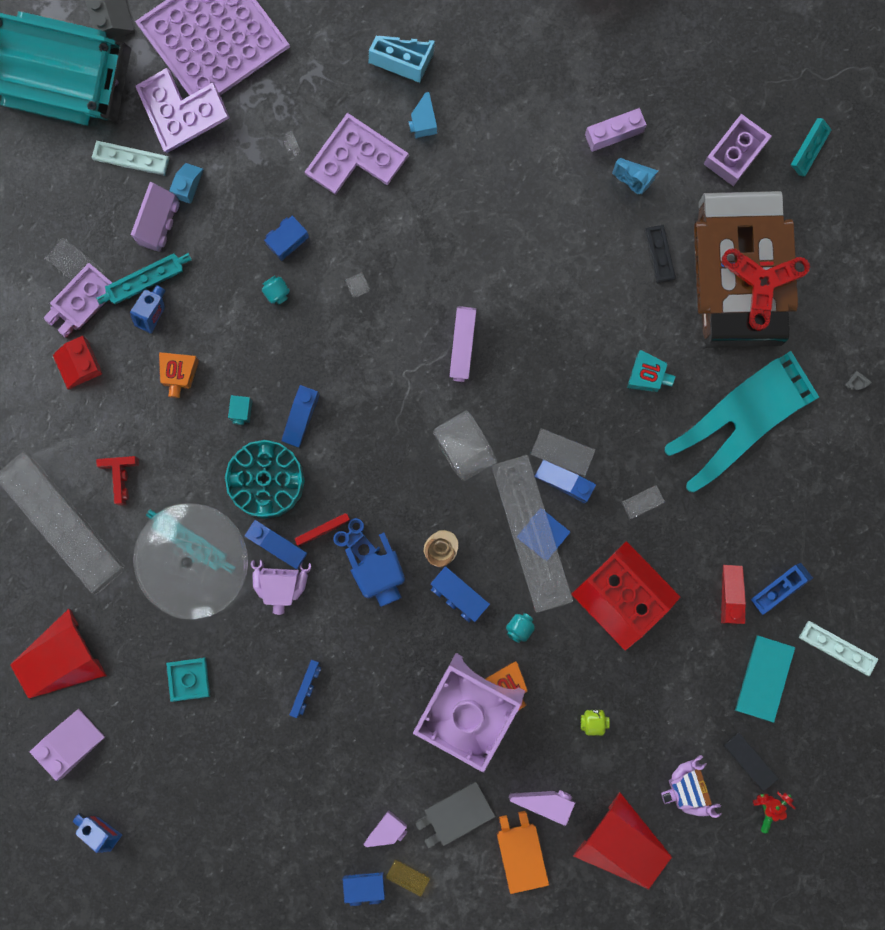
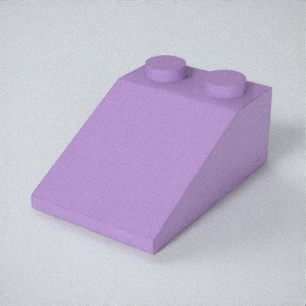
M78 709L44 737L30 753L57 781L66 776L105 736Z
M559 790L558 793L555 791L510 793L509 795L510 802L565 826L575 805V802L571 799L572 796L562 790Z

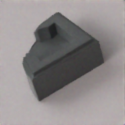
M855 371L844 387L850 390H861L872 382L858 371Z

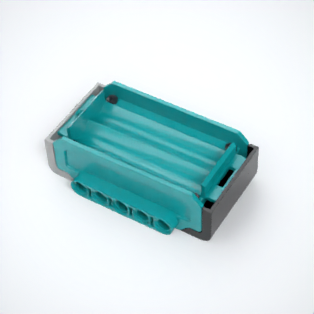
M18 11L17 17L0 13V105L87 126L90 117L117 123L132 48L123 42L106 38L107 33L102 30Z

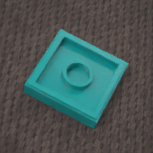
M206 658L166 663L171 702L210 697Z

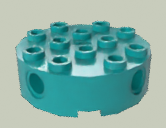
M268 440L250 442L242 447L229 461L225 474L227 493L234 504L250 516L263 519L279 517L291 510L300 499L305 482L302 466L293 452L280 443ZM265 475L269 478L266 484L261 481V479L265 478Z

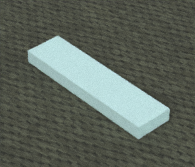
M97 140L92 159L95 161L163 176L166 174L170 159L165 155Z
M807 621L799 639L867 676L871 675L878 661V658L810 621Z

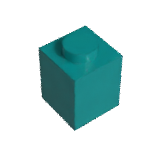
M231 395L228 418L233 421V424L244 425V422L250 423L253 401L250 397Z

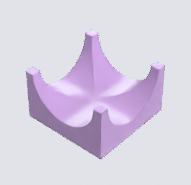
M455 653L413 734L484 772L521 706L525 691L519 687L517 689L503 688L485 680L464 663L462 656Z

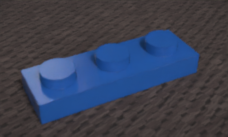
M311 660L289 714L290 716L298 718L299 715L304 714L307 704L304 702L307 696H311L314 686L311 684L314 677L318 678L322 668L319 667L320 662Z

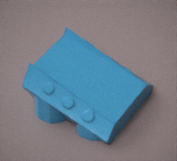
M619 158L615 163L612 174L621 182L628 184L635 193L643 194L655 180L658 170Z

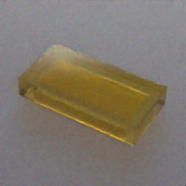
M395 859L386 879L421 897L430 877Z

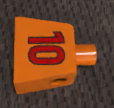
M159 352L160 382L163 386L169 387L168 397L180 398L181 388H191L199 362L196 356Z
M516 661L485 678V680L507 689H517L519 687L525 693L527 692ZM522 700L518 710L526 706L524 700Z

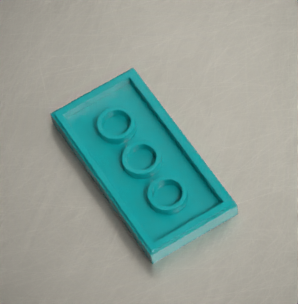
M756 636L735 711L774 723L795 647Z

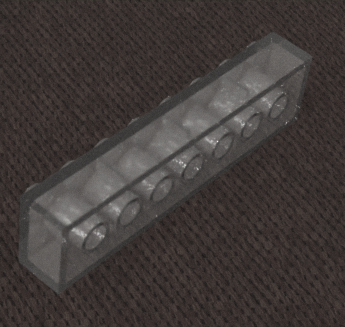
M23 451L0 470V485L92 594H98L126 570V567L30 454Z

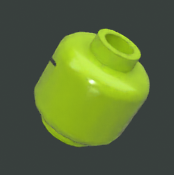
M586 710L584 715H581V731H584L586 735L602 736L605 730L609 729V717H605L603 710Z

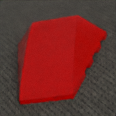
M70 609L63 613L10 664L28 699L107 676L98 659H93L76 627L79 624Z
M619 792L608 807L610 809L589 839L583 841L573 856L649 889L672 856Z

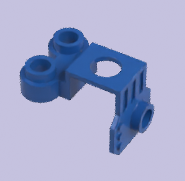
M354 518L348 524L350 532H337L334 535V543L339 547L346 545L351 547L353 553L361 561L358 564L360 566L364 563L366 556L373 553L377 554L381 548L375 549L362 534L364 529L363 522L358 518ZM355 523L360 524L358 530L353 529ZM344 536L345 542L340 543L338 538ZM362 544L368 545L370 549L369 553L365 556L360 555L358 552V548Z

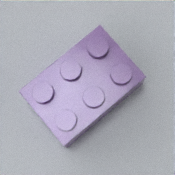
M741 114L708 155L704 165L734 186L768 143L771 135Z

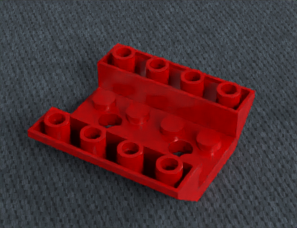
M627 541L571 593L581 606L625 651L646 634L680 598L672 587ZM612 575H616L619 578V584L615 587L609 584V578ZM638 604L646 606L647 611L644 615L637 613L636 607Z

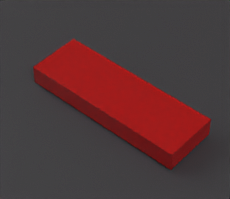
M345 513L296 537L297 546L300 547L350 522L348 514Z

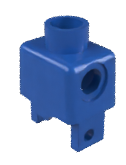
M385 533L379 534L387 554L382 556L375 553L368 555L360 566L357 563L352 548L345 549L353 568L350 571L363 596L366 598L376 596L380 607L402 598L397 586L405 582V576L397 553L392 551Z

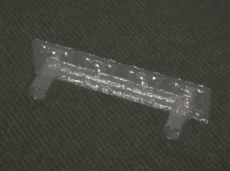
M528 455L492 465V471L535 612H542L573 602Z

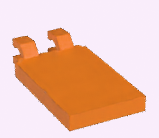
M526 811L518 812L521 826L511 829L507 815L499 817L502 831H498L497 837L510 894L549 885L536 826L533 823L529 824Z

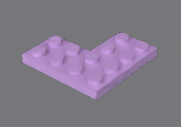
M165 68L136 85V89L160 144L166 153L230 118L216 85L213 83L182 100L170 70Z
M347 113L308 166L305 175L335 195L356 166H359L388 185L409 154Z

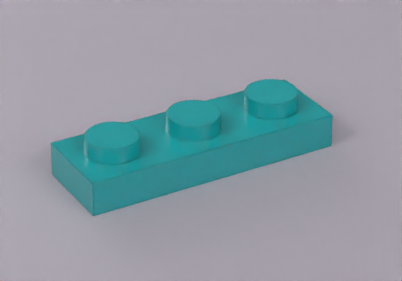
M817 118L791 163V166L799 176H806L832 130L822 118Z

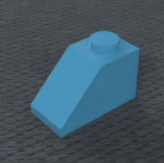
M429 92L424 94L412 112V121H408L410 132H414L415 138L437 134V125Z
M185 163L175 174L169 192L175 194L178 200L191 204L203 168Z

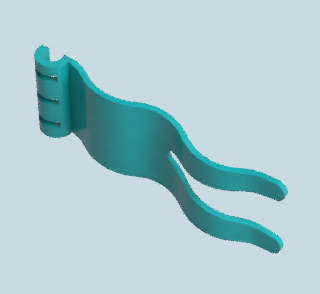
M792 351L770 362L731 391L694 427L668 443L664 449L665 453L669 456L674 455L705 439L726 423L733 422L735 424V430L702 470L687 482V490L695 492L724 472L771 428L798 409L818 399L819 396ZM790 360L792 364L784 368L782 364ZM799 375L801 379L793 383L791 379ZM808 390L810 394L802 398L800 394Z

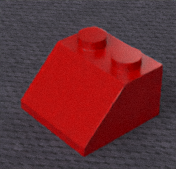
M84 336L65 343L53 354L67 389L103 374L90 343Z

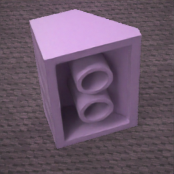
M152 182L149 183L131 236L138 245L160 252L161 248L166 244L167 231L172 228V217L174 212L178 211L179 200L175 194Z

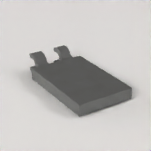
M475 781L425 809L424 811L427 816L419 819L415 824L418 830L423 829L430 823L432 824L436 834L425 839L426 845L430 848L440 841L445 846L491 820L495 815Z

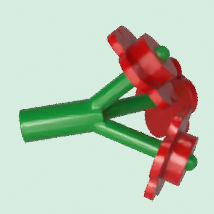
M777 792L783 799L782 802L773 798V796H768V794L758 795L757 799L753 800V805H763L765 812L761 832L767 834L773 820L786 819V803L794 810L796 809L792 805L794 800L791 799V795L786 793L781 795Z

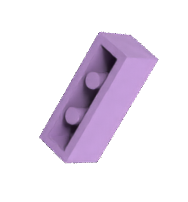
M640 108L587 127L585 136L593 152L644 133L646 122Z

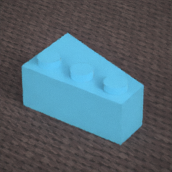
M376 36L369 49V63L420 83L434 54L435 41L419 42L417 39L408 41L400 40L398 37Z

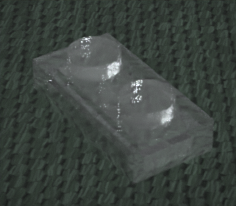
M657 485L621 503L629 519H632L665 503Z

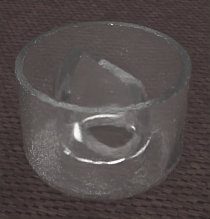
M467 410L434 429L433 435L439 448L460 480L466 481L497 463L488 441Z

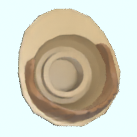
M447 530L437 531L432 534L424 544V554L430 564L437 567L448 565L454 560L458 551L457 537Z

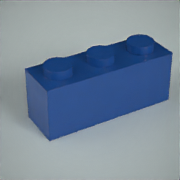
M446 566L430 584L433 587L431 591L438 597L443 595L448 599L445 603L454 610L456 608L461 610V616L468 622L471 620L475 622L490 605Z

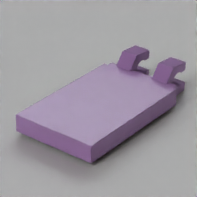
M88 263L50 303L52 307L45 315V321L52 326L60 316L65 323L58 331L65 338L73 329L80 330L104 304L99 305L96 297L105 294V286L112 284V282Z

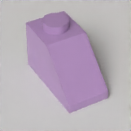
M388 810L363 845L365 847L394 844L397 839L401 841L407 834L405 830L407 824Z

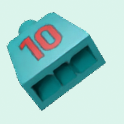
M639 350L627 388L658 392L661 384L672 387L675 376L665 373L667 368L666 362Z

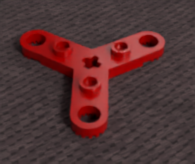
M728 249L722 256L723 265L753 287L749 323L755 330H763L770 323L773 290L804 277L810 269V263L802 257H797L765 270L737 249ZM729 254L737 257L735 264L728 262L727 256ZM795 263L803 264L804 271H796L794 268ZM759 278L762 280L766 278L768 285L761 286ZM756 315L764 317L765 323L763 325L756 324L754 319Z

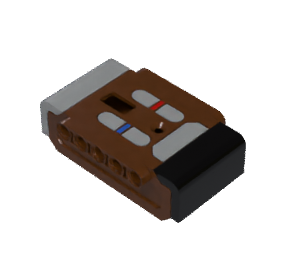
M782 192L704 193L699 201L698 221L694 225L697 305L698 313L702 314L705 348L782 346L788 341L790 335L789 312H795L798 308L797 280L773 290L770 323L763 330H755L749 323L753 287L727 269L722 263L723 254L731 248L737 249L765 270L795 259L794 223L792 219H784ZM729 254L727 260L729 263L735 264L737 257ZM759 278L761 286L768 285L766 278L763 280ZM755 316L754 319L757 325L765 323L763 316Z

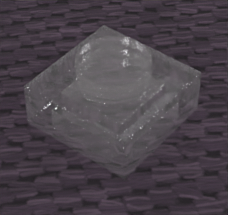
M293 132L285 133L287 140L284 143L288 152L292 151L294 156L301 154Z
M362 272L345 280L353 298L370 291Z

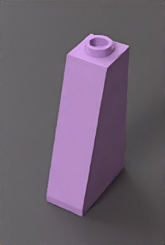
M457 307L449 376L453 377L454 381L464 382L465 379H469L477 308Z

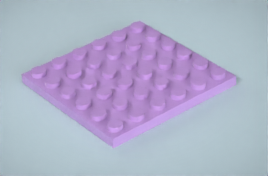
M165 0L135 21L189 96L211 83L216 85L219 94L222 95L290 48L289 43L256 0Z

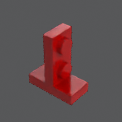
M128 456L96 459L98 468H112L114 504L118 506L126 505L129 494L128 489H125V481H127L128 476L127 470H124V467L139 466V458Z

